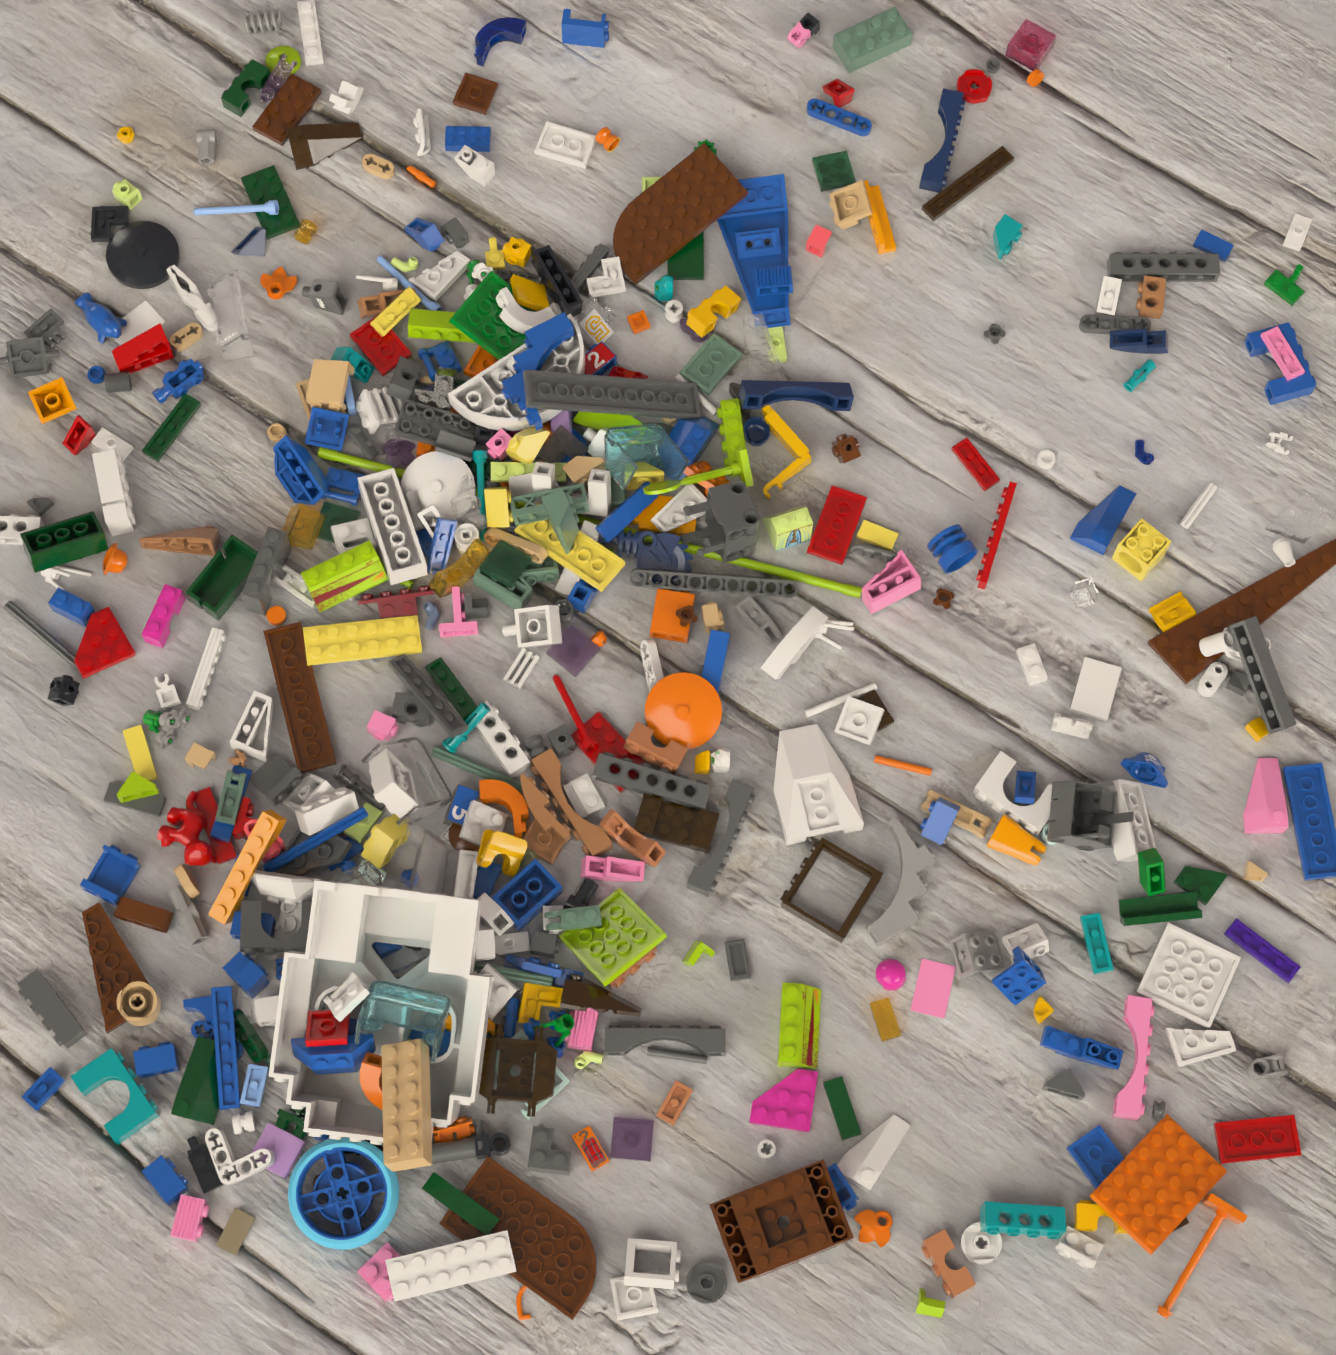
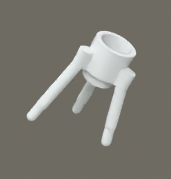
M356 275L357 279L383 282V290L387 292L398 291L397 278Z
M61 565L41 571V575L46 577V582L63 590L65 589L54 581L60 575L69 577L70 573L67 572L92 576V573Z
M827 620L815 638L822 639L841 649V645L822 634L827 633L828 627L853 631L855 628L851 626L854 623Z

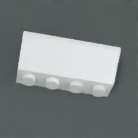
M1118 779L1113 781L1114 786H1107L1110 790L1117 792L1115 814L1133 811L1134 820L1131 823L1114 824V855L1117 861H1138V852L1156 848L1141 783Z

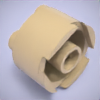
M136 981L129 983L119 992L117 1008L128 1023L134 1026H145L156 1021L161 1010V1000L150 985L145 982ZM140 1001L143 1002L139 1007H136V1004H139Z

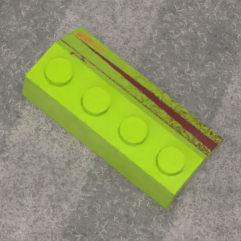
M370 540L301 572L303 582L319 613L388 580Z
M782 982L777 1066L818 1068L821 989L800 983Z

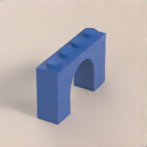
M1289 322L1277 326L1305 372L1303 375L1289 381L1285 377L1268 381L1264 391L1270 405L1312 394L1316 387L1315 377L1309 371V363L1304 359L1302 346L1298 344L1294 328H1291ZM1276 326L1247 334L1244 343L1250 357L1270 352L1260 335Z

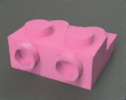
M388 1242L357 1271L385 1302L389 1299L390 1301L394 1300L385 1260L400 1257Z

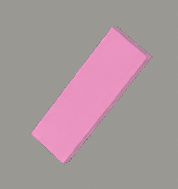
M1278 326L1261 333L1262 340L1287 381L1304 374L1305 370Z

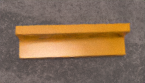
M868 180L864 182L873 213L868 216L877 252L878 254L896 251L895 241L879 185L870 187Z

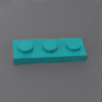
M1100 913L1080 916L1093 975L1112 972L1114 968Z

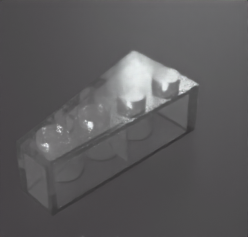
M763 314L744 315L743 330L748 380L787 381Z

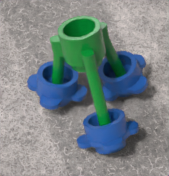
M564 1010L560 1012L551 1011L548 1015L550 1022L543 1024L534 1018H529V1022L523 1024L524 1032L529 1040L534 1039L535 1027H550L552 1031L556 1030L563 1034L561 1037L550 1036L547 1038L548 1045L558 1051L557 1057L561 1058L564 1055L562 1052L565 1048L564 1039L571 1035L570 1030L575 1024L572 1016Z

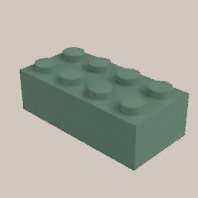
M893 7L834 34L832 47L848 72L851 73L910 46L913 33L897 8Z

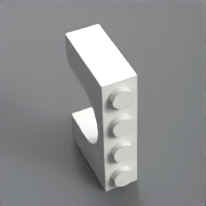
M536 462L532 473L533 493L560 488L555 478V464ZM591 469L588 479V491L586 492L590 512L581 514L608 516L612 504L610 471ZM571 494L570 496L577 498L582 497V494ZM537 498L534 504H542L541 498Z
M1000 751L975 786L973 793L978 800L989 803L996 812L1006 814L1016 823L1022 825L1028 833L1038 836L1049 821L1052 785L1049 783L1040 798L1032 805L1018 806L1011 803L1004 794L1003 783L1015 767L1017 761Z

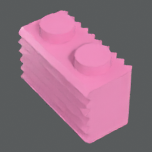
M587 1008L586 1011L570 1010L569 1014L574 1019L575 1024L570 1030L571 1035L567 1036L564 1042H568V1048L592 1051L599 1012L593 1008Z
M181 1194L170 1235L174 1238L197 1242L198 1238L202 1237L204 1226H202L203 1217L206 1218L209 1212L207 1201Z

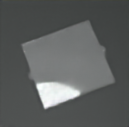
M200 867L197 885L201 893L194 898V901L206 902L212 905L231 871L221 870L217 867L214 869Z

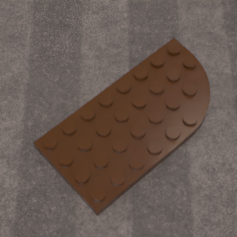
M705 143L629 203L617 220L613 234L614 254L616 257L619 256L622 270L635 285L749 195L748 191Z
M487 1156L462 1192L500 1219L491 1234L508 1231L516 1272L508 1274L573 1321L590 1296L596 1277V1256L587 1232L574 1217ZM450 1209L439 1223L462 1241L485 1236Z

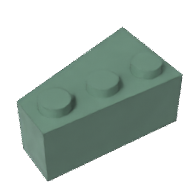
M496 547L493 548L474 573L473 585L513 609L525 608L531 600L532 588L518 572H515L508 560H505L500 555Z

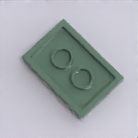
M713 333L682 368L680 375L690 383H697V388L709 396L742 358L743 353Z

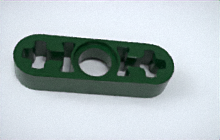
M234 1009L236 1037L254 1062L267 1058L268 1049L242 1010Z

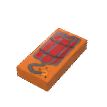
M590 1126L572 1135L574 1142L592 1172L610 1162Z

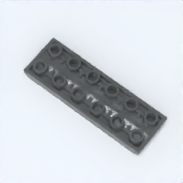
M403 399L394 433L400 437L435 446L440 429L475 440L476 424L462 415ZM475 444L473 451H488L486 445ZM487 453V458H488V459H487L486 461H488V462H503V461H504V459H503L502 461H500L498 458L493 459V458Z

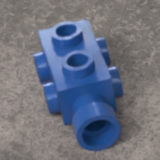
M192 359L181 361L177 370L174 372L169 371L164 375L162 380L164 386L152 392L153 396L160 404L164 403L170 395L175 399L182 397L194 385H199L205 378L203 366L199 361L194 362Z

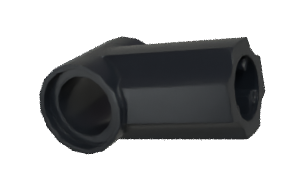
M584 877L574 894H571L567 899L563 909L589 906L588 903L596 892L598 885L591 879Z

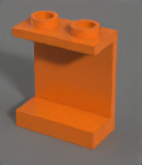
M657 589L650 638L688 643L690 623L685 627L681 626L680 619L676 616V611L688 605L693 607L695 594L689 591L676 592L672 589Z

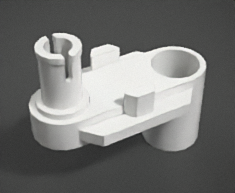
M1228 627L1224 628L1223 632L1202 638L1199 642L1200 650L1206 657L1225 652L1227 657L1242 662L1231 630ZM1264 637L1268 649H1270L1271 642L1268 638Z

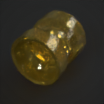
M302 219L299 224L300 228L295 231L294 237L299 242L308 245L312 240L311 236L316 233L318 227L310 220Z

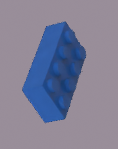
M446 126L445 151H460L466 145L476 152H490V127Z

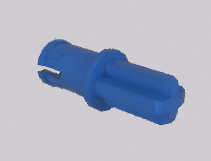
M510 998L507 1002L506 1016H503V1019H505L503 1037L512 1038L515 1035L519 999Z

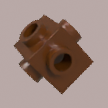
M845 433L837 436L836 441L831 442L833 445L831 448L835 458H838L839 463H846L861 456L858 449L860 448L859 442L853 435L847 436Z

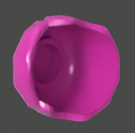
M888 958L881 961L876 967V979L885 990L896 991L906 982L905 968L898 960Z

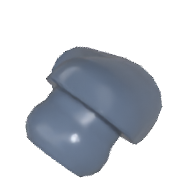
M427 601L423 606L429 617L425 627L433 630L440 618V613L434 603Z

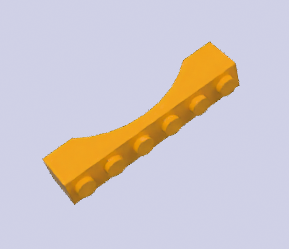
M272 810L262 811L208 914L209 916L224 925L233 922L235 911L239 912L241 908V900L244 899L254 872L266 852L279 836L287 821L286 818Z

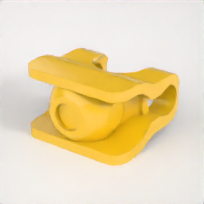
M486 829L482 834L476 863L478 866L486 868L491 865L496 855L501 854L503 858V873L513 877L517 873L521 860L525 855L527 842L505 832Z

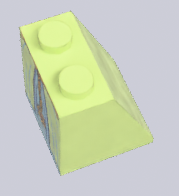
M795 507L763 517V522L775 552L811 540L813 522L807 507Z

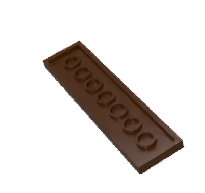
M301 622L263 631L297 769L302 774L336 765L312 665L307 666Z

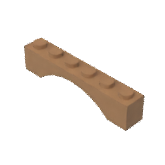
M550 748L531 759L532 767L530 769L535 777L539 776L542 781L540 783L541 787L552 796L550 800L556 809L559 808L563 813L561 818L566 825L570 824L572 827L571 833L575 840L581 841L583 845L581 849L584 854L599 857L613 849V843L604 829L583 819L568 804L561 787V763L553 750Z

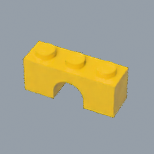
M725 285L723 288L715 290L710 298H705L697 308L693 307L688 312L686 325L702 338L715 327L718 317L713 313H718L727 319L738 310L741 298Z
M1080 1200L1079 1203L1074 1205V1229L1077 1231L1094 1232L1097 1230V1222L1100 1216L1111 1217L1098 1204H1092L1090 1200ZM1113 1220L1115 1233L1128 1234Z

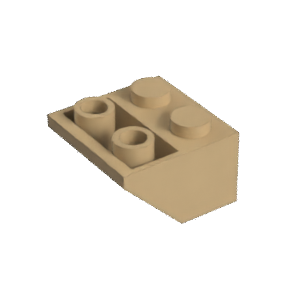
M576 456L562 467L574 485L585 484L586 492L588 491V479L591 469L610 471L611 477L614 476L601 457Z

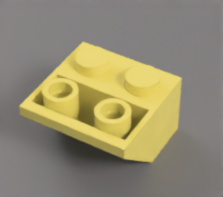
M507 486L485 488L487 527H510V522L514 521L512 510H509V503H511L512 497L511 491L507 490Z

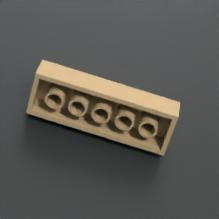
M421 1039L382 1045L384 1165L393 1172L432 1165L429 1046Z

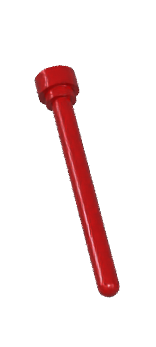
M554 675L552 679L583 738L582 747L586 753L595 751L599 747L596 738L589 735L560 676Z

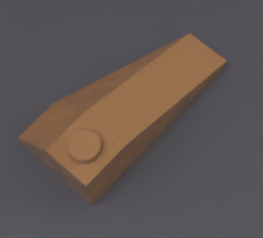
M205 526L143 537L139 539V543L142 549L215 556L218 552L221 536L215 527Z

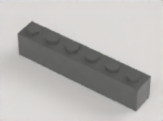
M1254 616L1229 625L1268 733H1276L1296 725L1257 617Z

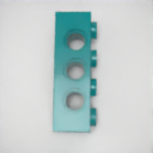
M985 1201L980 1207L981 1232H987L989 1235L1007 1233L1008 1236L1023 1234L1029 1238L1047 1236L1048 1239H1059L1066 1232L1065 1207ZM999 1216L1004 1217L1007 1223H1002ZM1019 1218L1025 1219L1027 1225L1022 1224ZM1039 1219L1044 1220L1047 1226L1041 1225Z

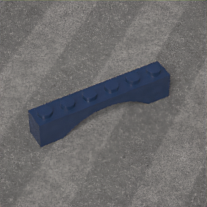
M943 88L938 114L944 126L945 141L939 152L924 164L919 189L940 193L941 187L946 185L947 176H944L945 171L949 172L951 161H948V158L953 156L955 148L952 145V141L957 140L958 130L955 129L956 125L960 126L962 115H959L960 110L964 111L966 100H963V92Z
M742 380L739 391L742 409H762L775 402L795 400L814 403L832 411H850L854 399L850 383Z

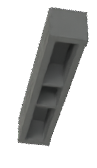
M601 243L598 246L596 245L593 253L587 256L585 263L583 262L580 265V269L575 271L570 281L577 293L587 283L586 278H591L599 268L601 259L607 258L609 255L608 247Z

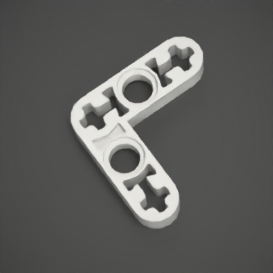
M212 1128L205 1134V1142L218 1177L223 1184H236L270 1167L275 1162V1154L270 1149H259L235 1161L223 1130ZM214 1134L219 1135V1137L216 1139L217 1142L212 1141V1138H214ZM221 1151H225L227 1154L224 1162H220L218 1159V1154ZM263 1154L268 1155L266 1162L260 1161L257 1163L255 1161L264 1157ZM249 1161L251 1163V1170L246 1173L243 1170V1164ZM238 1171V1173L230 1176L231 1179L226 1178L228 1172Z

